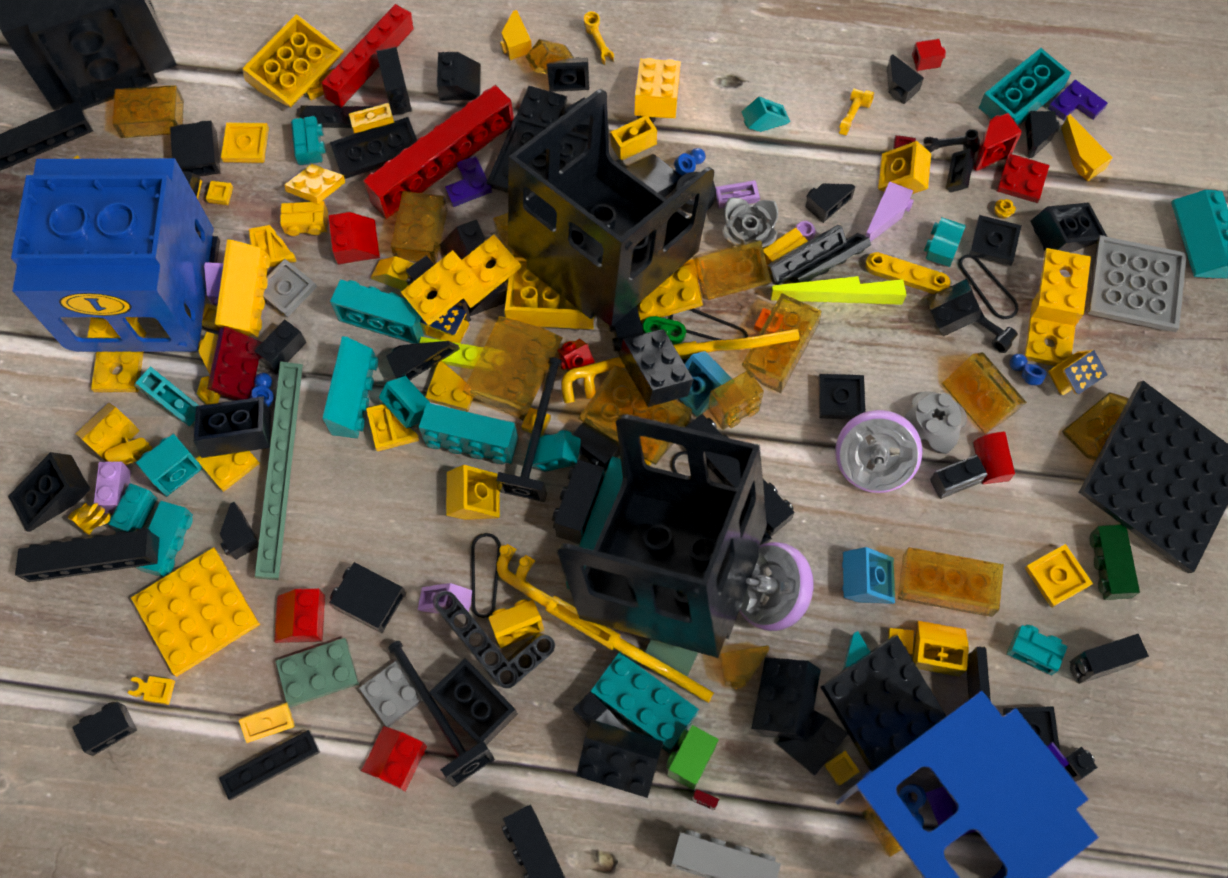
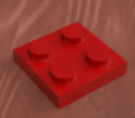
M1009 153L997 192L1038 204L1050 165Z

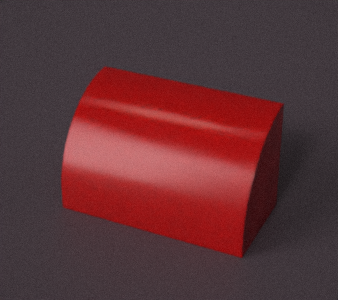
M995 432L976 439L973 442L975 454L979 457L987 473V476L982 481V485L1009 482L1015 475L1006 432Z

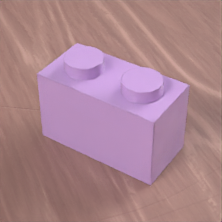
M122 461L99 462L94 504L98 503L97 507L102 506L105 509L104 514L114 513L130 483L131 470Z

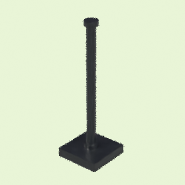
M550 357L548 361L550 366L521 475L515 476L498 472L496 482L501 493L540 502L546 501L547 491L544 482L529 479L558 367L562 364V360Z
M395 641L388 647L389 652L394 653L458 758L440 769L449 783L456 787L493 762L495 758L484 741L466 752L403 651L401 641Z

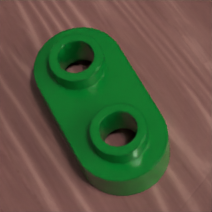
M651 316L643 323L644 334L652 332L651 328H656L657 330L664 329L672 344H680L685 340L686 327L679 321ZM678 333L679 335L677 337H674L671 334Z

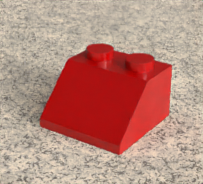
M1009 113L1002 116L997 115L989 121L973 168L975 171L1007 158L1009 153L1012 154L1022 131Z
M352 212L328 215L332 249L338 265L380 258L375 219Z
M319 588L294 589L277 596L275 643L323 642L325 595Z
M383 726L361 771L406 792L428 746L423 741Z

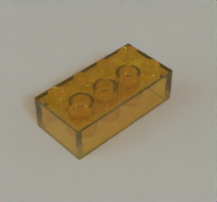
M908 547L902 559L898 600L993 617L1000 609L1004 564Z

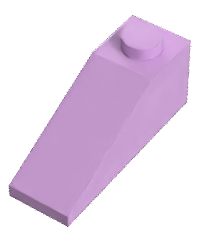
M892 182L888 183L866 233V236L870 238V242L901 220L905 211H910L914 202L913 199H910L913 190Z

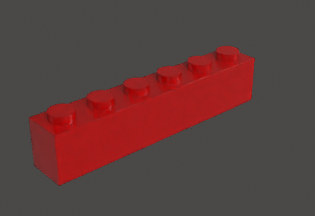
M394 4L321 82L326 100L341 108L380 67L376 51L398 47L414 30L412 13Z

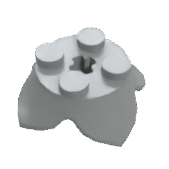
M741 198L728 199L724 208L726 226L723 227V235L729 243L742 248L745 252H751L753 249L763 248L775 242L777 231L774 229V226L778 220L776 201L761 200L754 205H749L746 200Z
M920 392L913 398V408L904 418L915 427L921 440L926 439L935 451L947 454L957 444L960 429L967 422V414L964 408L947 393ZM933 415L939 416L941 418L940 421L938 418H933Z

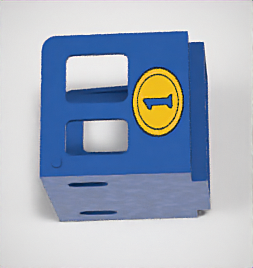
M175 158L36 159L34 174L26 175L12 249L11 259L17 265L12 291L61 346L71 351H198L206 296L204 265L205 262L210 263L214 228ZM184 302L190 309L191 319L185 311ZM125 317L155 318L170 338L140 337ZM61 318H104L121 338H80L71 331Z

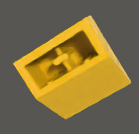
M917 621L913 661L917 668L958 677L962 676L967 671L969 652L966 629Z

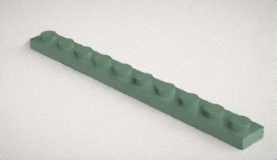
M280 361L255 570L256 579L279 580L303 364Z

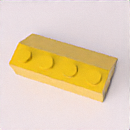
M227 239L215 324L220 328L226 326L251 338H258L259 331L262 328L261 313L265 307L263 293L268 285L267 269L270 267V257L262 248Z

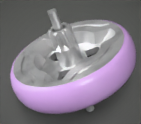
M872 410L855 416L841 430L835 447L836 461L842 475L857 488L873 493L890 492L908 483L920 467L923 452L922 442L915 427L901 415L885 410ZM871 434L874 440H870L871 444H868L865 437ZM890 447L899 448L900 453L890 455ZM868 460H871V464L875 465L873 469L866 467Z
M769 542L760 545L758 548L759 558L752 577L746 579V583L749 585L739 611L756 628L766 631H779L794 625L805 614L812 599L814 582L811 567L801 552L785 543ZM768 567L772 572L770 576H766L765 569ZM767 595L769 600L764 605L762 601L764 596Z

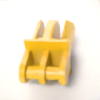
M126 437L125 443L107 449L105 458L108 462L122 461L127 466L137 462L144 453L151 451L153 447L142 437L132 441Z
M84 503L81 508L75 509L68 516L70 520L88 535L91 534L94 528L107 524L111 517L109 513L104 514L105 509L102 506L97 507L98 503L89 506Z

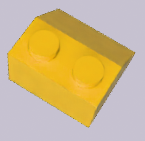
M918 141L882 153L878 189L885 191L889 182L913 190L912 194L928 189L931 153Z
M108 403L75 434L105 462H108L105 458L106 450L125 443L126 437L131 440L140 430L111 403Z
M461 465L447 471L446 515L463 520L500 518V489L496 482L498 474L468 465Z
M527 599L518 601L514 604L515 607L507 610L505 608L498 609L492 613V616L488 617L500 649L545 631L541 616L533 599L530 601Z

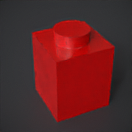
M940 39L915 43L912 57L916 70L922 71L941 67L942 61L946 57V50L941 45Z

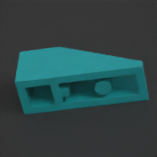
M151 366L134 384L143 394L190 427L195 421L196 406L199 405Z

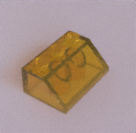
M983 352L972 354L941 383L984 434H987L1006 421L1027 403Z
M1109 392L1062 431L1063 434L1086 458L1096 461L1129 398Z

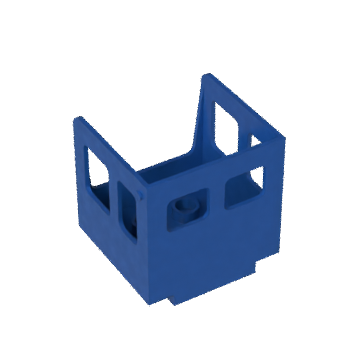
M983 691L979 692L873 772L871 770L862 776L864 779L835 801L839 805L851 795L860 791L924 878H959L945 859L944 850L970 829L979 832L1002 862L1000 870L992 878H1049L1099 838L1077 811V808L1089 800L1019 711L1015 708L1002 716ZM921 767H927L933 772L957 804V812L931 832L925 831L896 793L897 785Z

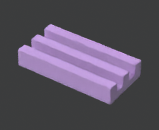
M756 180L715 187L718 209L725 208L729 198H741L746 200L748 204L760 201ZM751 188H753V190L739 191V190H745V189H751ZM733 192L730 194L721 195V193Z

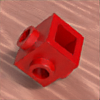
M580 338L576 341L566 342L562 345V348L557 350L560 357L558 359L562 360L560 367L563 371L595 363L587 343Z

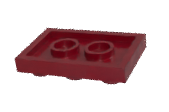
M226 326L221 327L207 389L234 400L249 399L254 388V379L259 358L254 350L262 342Z

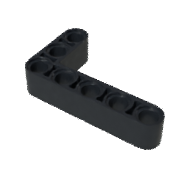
M439 591L433 597L434 608L494 682L502 688L508 689L515 686L549 657L555 649V642L550 636L542 633L536 634L506 659L452 592ZM443 595H448L451 603L449 607L442 609L439 606V599ZM458 614H463L466 617V622L462 627H456L454 624V618ZM473 633H479L481 636V641L476 646H472L469 642V638ZM545 638L548 644L547 648L544 651H539L537 643ZM493 651L496 654L494 663L486 664L485 655ZM523 654H527L529 663L525 667H520L519 658ZM505 670H509L511 673L510 680L502 683L500 681V674Z

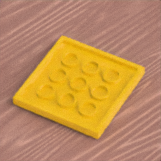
M214 547L131 597L170 670L176 677L260 625L224 561Z

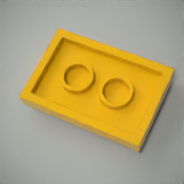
M694 264L680 267L637 305L641 323H644L651 316L665 317L703 306Z

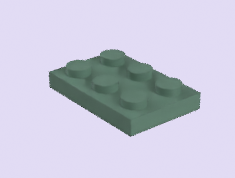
M346 638L276 661L289 708L359 685Z

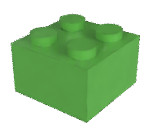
M694 725L691 726L689 731L684 729L677 746L680 747L678 753L673 751L667 761L668 777L694 791L719 739Z

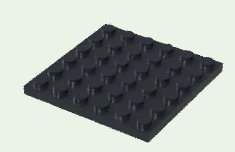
M1140 381L1135 386L1078 493L1184 571L1194 573L1228 505V443L1145 381Z

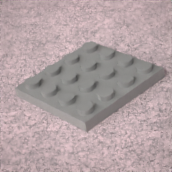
M1099 236L1088 314L1177 332L1180 324L1187 253Z

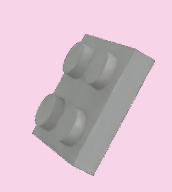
M284 259L267 276L268 285L263 293V297L288 318L317 288V285Z
M398 660L359 688L387 727L393 725L423 702Z

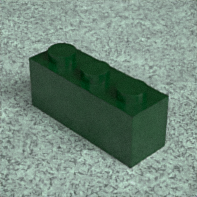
M1122 524L1097 526L1091 532L1089 542L1095 552L1094 567L1099 573V591L1103 593L1104 600L1132 599L1140 593L1127 528Z

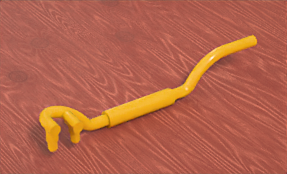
M798 329L747 338L714 340L702 343L692 341L673 346L681 359L684 360L689 359L692 354L703 351L708 353L740 350L799 340ZM620 357L569 370L561 381L564 403L575 402L572 383L580 378H584L586 399L597 397L594 377L596 374L608 370L625 367Z
M509 544L502 545L499 548L501 555L496 564L497 573L504 582L546 607L548 613L610 650L615 648L707 703L710 702L714 695L713 691L620 638L621 634L613 629L579 619L576 607L557 596L551 597L528 583L526 576L535 562L533 558L525 555L519 560L520 565L517 568L516 574L509 571L508 564L517 549Z

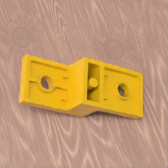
M492 235L462 260L452 250L402 290L401 293L429 326L462 299L472 308L522 266L495 235ZM488 261H496V265L493 268H486ZM437 291V296L434 299H427L429 292Z
M1049 248L1045 250L1039 291L1031 304L1024 354L1027 361L1056 366L1072 355L1075 326L1084 315L1090 256ZM1060 270L1068 271L1070 277L1062 276ZM1051 339L1055 343V346H1047L1044 340Z
M100 317L90 318L88 338H121L106 319ZM125 317L138 336L146 338V331L139 324L138 317ZM97 352L91 386L92 391L138 392L134 384L141 376L144 352ZM116 367H123L119 374L113 375V370Z

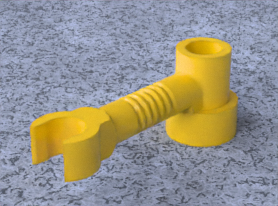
M590 11L584 15L586 32L593 36L600 50L601 62L605 65L606 60L604 57L609 56L614 62V53L606 46L599 32L600 16L598 13Z
M853 89L850 96V101L853 102L846 117L839 126L841 128L839 134L847 136L859 107L870 108L874 92Z

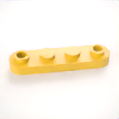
M879 252L871 253L865 263L866 270L872 275L891 281L903 279L904 285L931 294H936L950 287V278L942 272Z

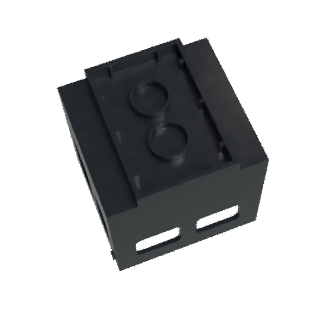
M0 0L1 33L53 110L60 109L77 101L83 110L156 84L158 81L155 73L177 66L151 0Z
M598 89L509 156L508 246L527 260V269L588 318L592 319L596 315L612 327L699 252L715 171L711 167H706L670 198L665 199L611 158L609 154L607 92L603 89ZM590 116L588 146L586 150L559 171L561 140L563 136ZM544 150H546L545 179L527 166L531 160ZM526 187H528L530 190L533 191V192L530 193L527 197H526ZM695 196L692 216H689L679 208Z
M622 414L616 420L623 481L595 548L590 550L572 544H561L557 550L579 619L719 658L725 639L730 637L749 584L746 583V579L752 577L759 558L758 548L767 526L760 445ZM640 436L685 447L691 475L687 476L647 465L644 460ZM705 452L733 457L739 461L741 482L738 488L716 483L709 479Z

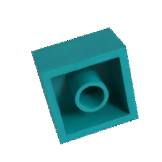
M174 433L162 439L158 446L144 453L136 462L151 482L166 497L203 469Z

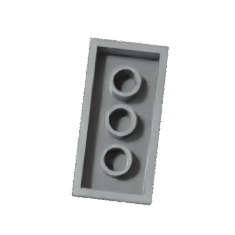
M686 830L685 834L680 832L671 863L672 868L704 878H777L781 863L775 862L776 857L764 853L755 856L750 854V849L738 845L732 849L725 846V841L711 838L709 841L700 839L701 834Z

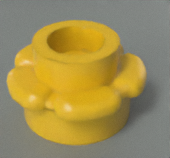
M1000 199L995 203V214L1001 219L1009 218L1016 211V207L1013 206V202L1009 199Z

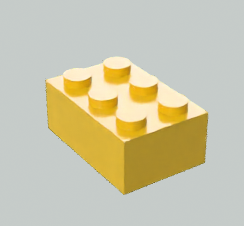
M640 58L634 116L648 115V117L676 119L681 61Z

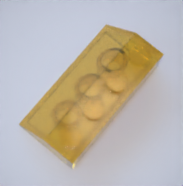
M782 293L758 336L798 329L799 340L751 348L742 366L761 385L782 393L820 324L822 311Z

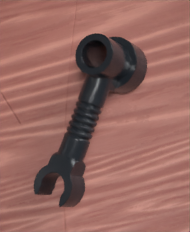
M974 129L968 130L965 136L946 139L924 138V144H932L931 146H925L929 152H933L940 147L963 145L964 150L971 148L974 152H977L980 148L978 132Z
M985 317L976 321L996 335L992 345L1001 353H1006L1012 346L1013 340L1018 336L1015 329L1007 327L1003 330Z

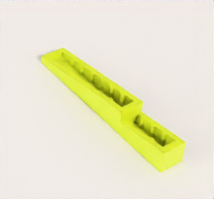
M859 276L773 285L770 298L774 301L903 305L907 294L903 279L860 284Z

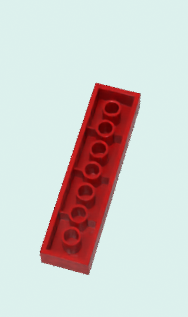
M496 85L486 89L475 100L468 102L460 111L453 113L449 119L435 126L431 132L420 137L409 148L402 150L394 159L387 161L383 167L369 174L363 181L371 204L386 219L454 170L457 167V162L470 158L512 125L514 115L511 99Z

